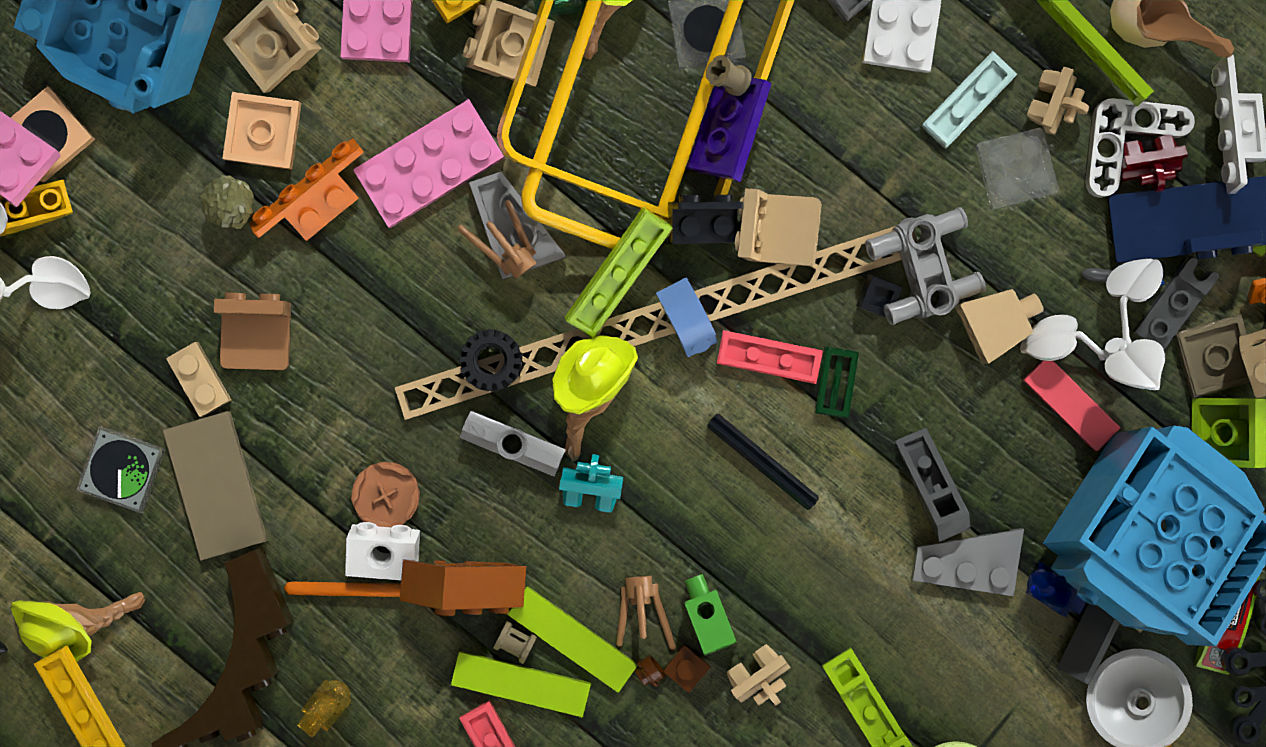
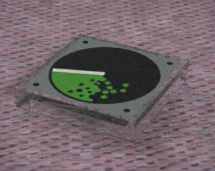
M99 426L76 491L138 513H143L166 449Z

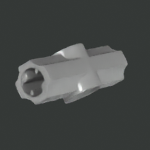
M470 411L460 438L554 477L566 450L474 411ZM509 434H516L522 441V448L517 453H510L504 447V439Z

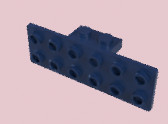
M1266 176L1247 178V185L1235 194H1227L1226 183L1222 181L1166 188L1161 192L1150 190L1111 195L1108 198L1115 261L1117 263L1196 254L1197 259L1218 257L1217 251L1231 249L1232 255L1253 253V247L1266 245Z

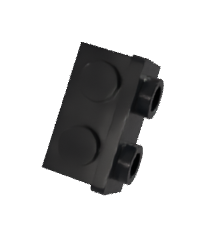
M679 195V202H668V223L673 227L668 234V243H735L737 209H744V202L733 201V195H712V202H700V195Z

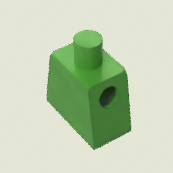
M703 574L684 581L691 599L684 603L704 655L737 644L717 590L709 591ZM708 604L711 606L714 614L708 619H703L699 609L703 605Z

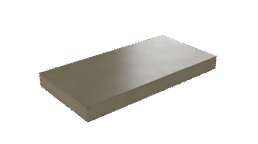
M231 411L163 430L200 560L268 541Z

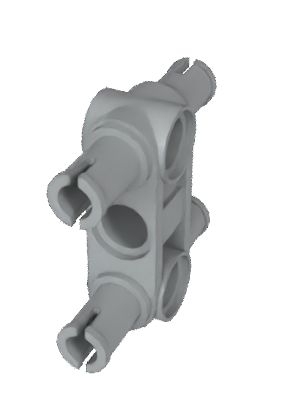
M961 207L938 216L926 214L917 218H906L895 225L892 232L865 241L867 254L873 261L888 254L900 252L911 294L908 298L884 305V313L890 325H895L914 316L927 318L935 314L946 315L959 304V300L986 291L985 281L980 272H975L955 281H952L941 236L968 227L966 213ZM916 226H919L921 236L918 241L914 242L912 232ZM935 291H938L939 300L937 304L932 307L930 300L931 295Z

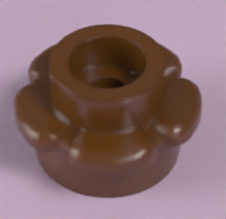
M651 655L637 660L639 667L635 669V672L645 686L652 684L658 687V682L665 678V673L659 663Z

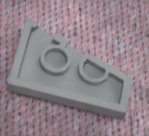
M1019 528L994 534L989 533L976 537L918 545L915 550L911 580L1014 596L1024 529Z

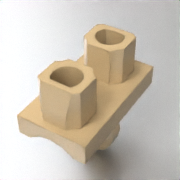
M1063 67L1062 72L1053 70L1043 71L1038 87L1042 91L1052 93L1053 96L1049 104L1033 99L1027 116L1029 120L1042 125L1045 133L1056 135L1065 109L1067 111L1063 120L1068 123H1073L1076 113L1085 115L1088 112L1089 106L1081 101L1085 93L1084 90L1075 88L1072 98H1070L1077 80L1073 76V69Z
M766 644L753 654L761 669L752 676L742 663L727 671L728 678L733 686L731 692L741 703L762 688L764 690L753 697L758 705H761L769 698L775 706L781 702L776 693L786 687V684L781 678L771 685L769 683L791 667L782 655L778 656Z

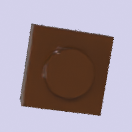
M683 644L663 668V672L690 693L711 666L687 645Z

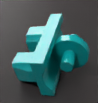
M592 454L591 464L577 462L576 469L563 467L559 490H563V504L572 507L581 506L583 494L596 495L595 509L612 512L616 500L620 499L623 477L610 475V466L598 465L599 455Z

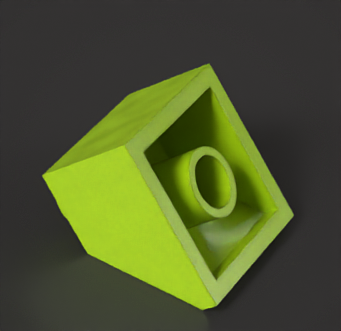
M1192 398V432L1237 467H1266V399Z

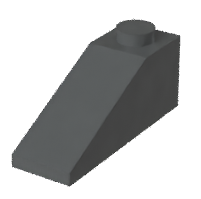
M927 428L895 440L917 496L938 541L940 542L969 530V511Z

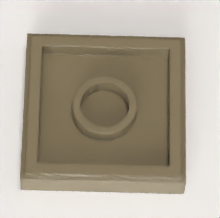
M1241 314L1178 331L1174 336L1191 398L1250 383L1240 353L1239 337L1247 335Z

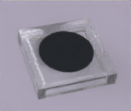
M729 0L668 1L679 70L707 65ZM739 14L724 55L731 61L744 60L746 58Z

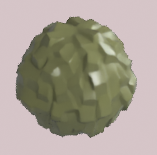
M230 175L217 177L209 185H206L204 191L200 194L199 200L202 203L203 213L206 220L212 224L215 222V224L221 227L241 229L247 223L250 215L253 214L254 194L245 181L234 179Z

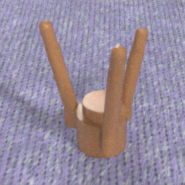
M507 200L505 201V206L523 248L518 243L511 247L491 221L486 223L487 228L505 250V253L502 254L505 261L464 226H458V231L499 265L506 276L511 273L517 279L537 264L532 257L536 254V251L529 243L512 202Z
M652 576L625 578V586L621 587L622 599L616 645L618 647L623 645L629 599L631 605H637L640 638L645 639L647 637L644 604H650V597H652L670 650H675L676 645L659 596L658 583L652 584Z

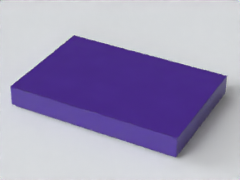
M751 78L749 88L739 96L729 94L723 86H714L685 170L741 182L772 83L765 79Z

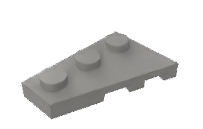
M502 172L469 182L492 250L504 261L505 259L502 257V254L505 253V250L487 228L486 223L491 221L511 247L518 243L523 248L505 206V201L507 200L512 202L529 243L536 251V254L532 257L537 264L528 271L567 258L544 226L526 214L522 207L521 196ZM498 265L503 280L513 277L511 273L506 276Z

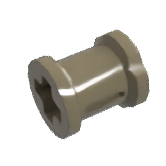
M719 55L709 63L706 70V78L713 86H723L729 94L739 96L749 88L751 72L745 66H736L728 57Z
M507 621L493 649L498 651L501 648L518 657L519 662L523 664L537 636L533 634L528 636L512 628V623Z

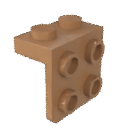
M225 293V299H214V313L222 314L220 364L223 368L285 370L288 368L290 353V302L280 301V294H259V300H246L245 293Z

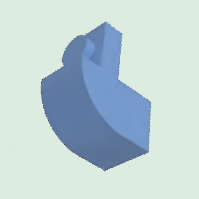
M687 277L656 293L687 357L696 353H702L718 342L712 324Z

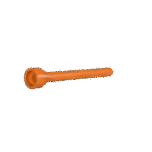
M288 582L284 590L288 595L400 597L401 583Z

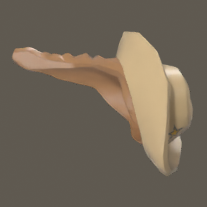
M1113 0L1110 9L1112 28L1126 42L1144 48L1164 46L1168 41L1175 40L1193 42L1212 50L1219 57L1230 58L1232 56L1234 47L1231 41L1215 35L1209 28L1194 20L1184 0Z

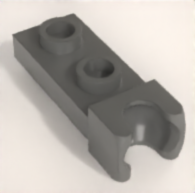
M1187 256L1172 275L1173 277L1132 332L1142 339L1158 342L1163 350H1165L1203 296L1207 295L1218 280L1219 274L1216 272H1206L1197 280L1194 277L1193 271L1198 264V260L1193 256Z

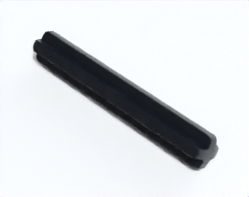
M715 414L707 424L708 429L802 507L810 510L817 503L819 497L816 493L722 415Z

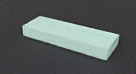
M992 51L921 126L946 149L1009 84L1017 73Z

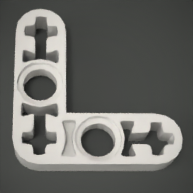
M1116 98L1106 99L1095 107L1092 116L1085 179L1088 192L1094 197L1103 198L1113 194L1118 189L1125 133L1155 137L1172 135L1173 138H1180L1190 133L1195 124L1193 113L1183 106L1142 102L1139 106H1135L1130 100ZM1109 106L1112 107L1113 113L1118 114V118L1113 119L1110 123V131L1117 130V134L1112 132L1099 133V129L1104 130L1107 128L1108 118L1102 116V112L1107 110ZM1140 109L1147 110L1152 116V123L1148 128L1140 127L1135 121V114ZM1177 114H1179V120L1185 122V125L1178 128L1177 131L1175 130V125L1171 123H1163L1160 125L1161 130L1158 129L1161 119H1172ZM1101 139H1108L1115 146L1114 154L1109 158L1101 156L1098 152L1097 146ZM1096 162L1100 164L1113 163V168L1108 167L1105 169L1104 177L1106 180H1110V185L1104 187L1103 191L1100 190V184L1094 181L1095 178L1102 175L1103 166L1096 167Z

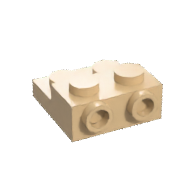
M262 0L223 38V41L263 93L271 92L292 71L299 70L322 49L316 42L319 39L317 31L311 25L303 24L296 16L298 7L292 0Z
M487 0L484 2V6L479 4L473 16V24L477 25L474 38H468L463 51V57L468 58L466 66L495 77L501 76L514 81L537 15L497 0ZM549 19L546 21L525 82L527 86L536 87L555 21Z

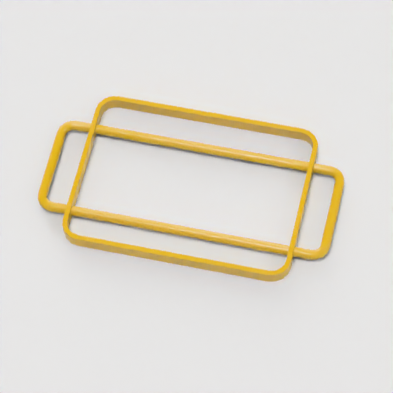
M554 0L541 1L497 132L499 148L504 155L513 162L530 168L521 195L522 207L530 218L536 222L612 250L620 240V237L538 207L535 203V194L544 173L641 210L642 207H645L667 222L668 202H674L714 87L706 78L707 67L716 56L725 55L743 0H729L658 207L546 165L602 0L587 1L533 159L522 156L511 146L509 129ZM794 0L780 1L754 78L767 81ZM719 178L714 195H727L732 180Z

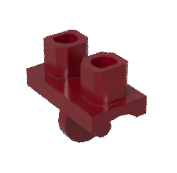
M1172 135L1159 136L1154 139L1152 145L1154 151L1144 153L1142 143L1138 140L1124 143L1121 182L1139 179L1141 185L1151 183L1155 192L1164 191L1165 181L1175 179V172L1182 171L1183 159L1188 156L1186 147H1178Z

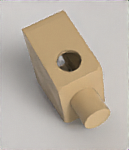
M1013 289L960 303L955 307L982 364L994 361L1031 335L1033 329L1028 319L1044 311L1042 303L1035 293L1019 300Z
M1266 329L1239 337L1240 353L1256 398L1266 397ZM1263 342L1262 344H1259V345H1256V346H1252V345H1254V344Z

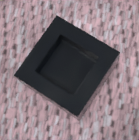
M868 274L856 306L886 317L884 305L898 301L903 287Z

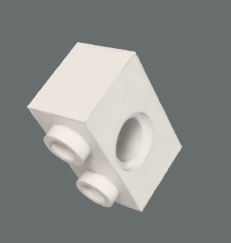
M362 522L357 525L352 524L346 538L345 576L401 580L403 559L419 561L420 530L411 529L405 525L379 527L370 522ZM384 546L390 552L382 553L378 551L376 547Z

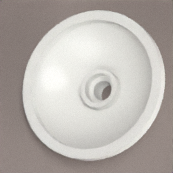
M1129 649L1107 658L1099 665L1090 685H1088L1086 696L1087 710L1093 726L1106 741L1115 747L1169 746L1184 732L1190 720L1193 706L1190 685L1180 668L1164 655L1146 649ZM1142 698H1147L1149 706L1144 710H1140L1138 708V701Z

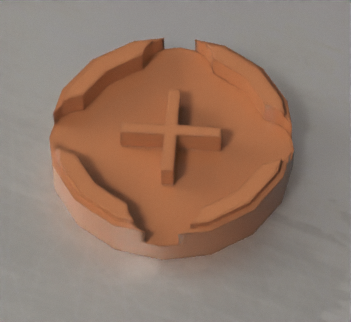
M384 461L370 465L358 475L353 484L351 499L358 516L363 522L374 523L379 527H393L395 525H403L413 517L419 506L420 489L417 479L409 469L398 463Z

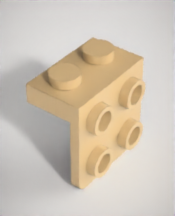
M745 188V196L740 199V201L744 202V209H739V216L742 218L741 231H738L735 237V249L738 251V257L751 262L801 266L813 265L816 260L821 201L815 197L771 195L759 189Z

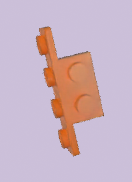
M353 138L348 142L344 141L338 144L332 150L331 156L323 163H316L306 171L305 177L296 185L291 184L284 188L278 196L279 199L269 207L263 206L257 210L252 217V221L249 223L253 233L260 238L285 217L307 241L359 199L356 193L338 174L363 154L364 151Z

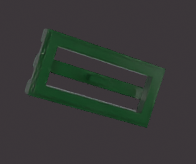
M824 347L814 410L815 414L849 419L859 356L858 351ZM832 354L837 355L829 407L827 409L823 408ZM845 356L850 357L842 411L836 410Z

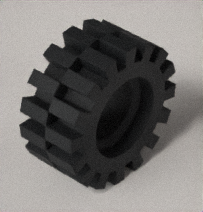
M488 329L476 332L462 346V353L459 356L462 374H464L470 384L480 390L498 391L507 388L517 379L522 369L523 358L519 345L511 336L498 330ZM488 347L498 348L504 355V365L495 374L483 372L478 365L479 354Z

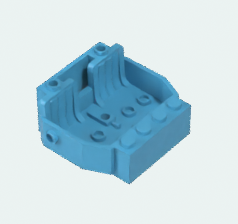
M22 0L13 28L37 39L36 47L65 79L108 99L109 104L117 109L135 113L150 106L156 108L190 94L222 0H146L148 4L147 10L143 9L141 0H97L96 3L92 0Z
M1152 426L1115 433L1110 438L1043 544L1058 555L1051 569L1060 576H1065L1067 582L1078 590L1077 595L1083 601L1091 605H1098L1124 626L1159 634L1175 635L1187 645L1216 646L1266 565V515L1263 513L1265 509L1246 474L1187 427L1170 426L1155 429ZM1162 520H1164L1167 525L1165 532L1161 529ZM1213 537L1214 540H1213L1212 544L1210 545V540H1211V538ZM1194 566H1196L1197 569L1192 574V569Z

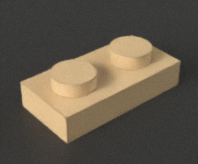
M194 342L166 358L199 417H204L232 401L199 342Z

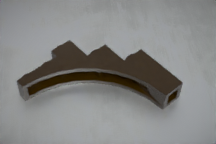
M263 547L224 563L233 592L235 611L234 632L225 669L213 692L192 717L181 726L152 742V747H188L187 743L198 738L200 743H204L220 735L219 729L225 742L236 738L237 743L257 734L255 729L263 723V720L249 687L251 686L253 692L272 684L270 678L279 672L264 635L267 636L268 640L287 633L285 626L294 622Z

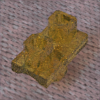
M325 679L301 709L305 716L297 725L310 737H314L321 728L327 732L352 702L350 700L351 693L346 684L337 680L328 681Z

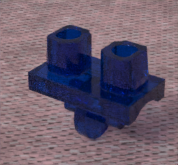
M1040 562L1038 570L1028 578L1026 593L1062 616L1067 617L1070 610L1080 614L1086 602L1077 595L1078 590L1067 582L1065 576H1060L1051 569L1052 567Z

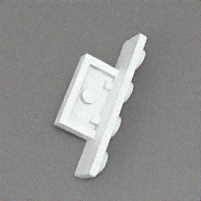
M1232 55L1230 58L1223 57L1214 66L1211 74V81L1213 86H1216L1217 94L1215 115L1219 118L1220 123L1218 146L1223 151L1224 161L1221 176L1222 181L1226 183L1227 194H1235L1247 185L1245 163H1263L1266 161V128L1262 94L1238 93L1234 55Z

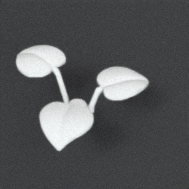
M0 203L1 234L6 228L8 218L4 206ZM46 256L38 258L32 265L33 275H25L8 287L5 286V283L0 278V301L3 296L9 297L14 290L27 282H31L29 292L32 298L45 308L63 309L90 297V288L84 275L72 263L59 257Z
M1157 259L1130 261L1115 268L1107 278L1106 287L1108 293L1113 297H1121L1120 313L1123 338L1109 340L1105 345V349L1101 350L1083 332L1076 331L1078 323L1074 317L1054 315L1041 320L1032 327L1033 333L1021 343V353H1026L1044 361L1059 360L1069 355L1076 347V339H1080L1098 355L1101 361L1106 360L1105 370L1113 380L1135 388L1159 390L1161 373L1165 363L1164 350L1158 342L1153 340L1140 339L1131 342L1128 327L1127 301L1130 299L1134 302H1143L1156 293L1163 278V268L1160 261Z

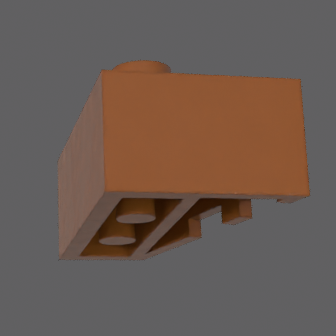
M403 559L400 601L435 608L434 614L453 616L457 609H462L464 614L480 615L483 614V609L489 608L491 613L506 614L509 613V608L524 606L526 566L506 562L464 561V563H446L444 560H434V563H424Z

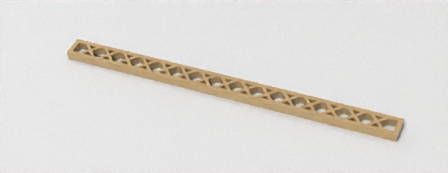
M894 227L817 251L816 259L821 258L819 264L814 263L808 266L814 269L815 272L809 283L806 284L791 278L797 265L776 264L694 292L698 299L701 296L708 295L719 301L713 314L707 315L711 322L902 259L899 252L889 254L891 255L890 257L883 259L880 257L871 263H866L855 257L866 240L892 232ZM913 230L912 238L914 242H916L918 240L915 231ZM853 248L851 254H849V253L843 251V250H847V249ZM834 253L847 260L842 271L837 274L823 268L828 256ZM852 263L859 266L849 269ZM789 268L786 275L779 272ZM820 273L827 276L817 280ZM769 274L783 280L778 292L772 295L759 289L764 276ZM757 279L754 286L747 283V281ZM788 283L795 286L785 290ZM738 284L751 291L746 302L741 305L726 299L732 286ZM725 289L722 296L714 293L716 291ZM755 294L762 296V298L753 300ZM658 302L607 319L596 335H600L603 328L612 326L622 332L620 339L624 340L626 335H629L635 339L627 342L637 346L676 332L670 323L662 320L665 312L661 303ZM723 304L731 307L720 311ZM661 309L658 317L650 314L651 312ZM644 316L654 321L648 335L640 336L630 330L636 317ZM629 320L625 327L617 324ZM659 324L666 327V329L655 332ZM575 329L519 347L522 354L532 352L529 358L522 356V361L526 364L520 375L510 386L555 372L571 338L579 336L586 339L590 336L579 329ZM564 341L561 348L553 345L555 343ZM548 347L558 352L551 366L543 367L533 361L539 348ZM500 353L478 360V365L495 374L504 365V355ZM499 362L496 369L489 366L490 364ZM461 366L395 387L405 420L494 391L480 390L470 384L466 377L462 379L456 376L462 374ZM530 366L538 369L536 371L527 373ZM451 378L461 384L455 397L447 398L437 393L443 379ZM434 383L432 389L425 387V385ZM466 387L474 390L463 394ZM417 388L429 394L423 407L410 410L405 394L406 391ZM434 397L441 400L440 402L431 404Z

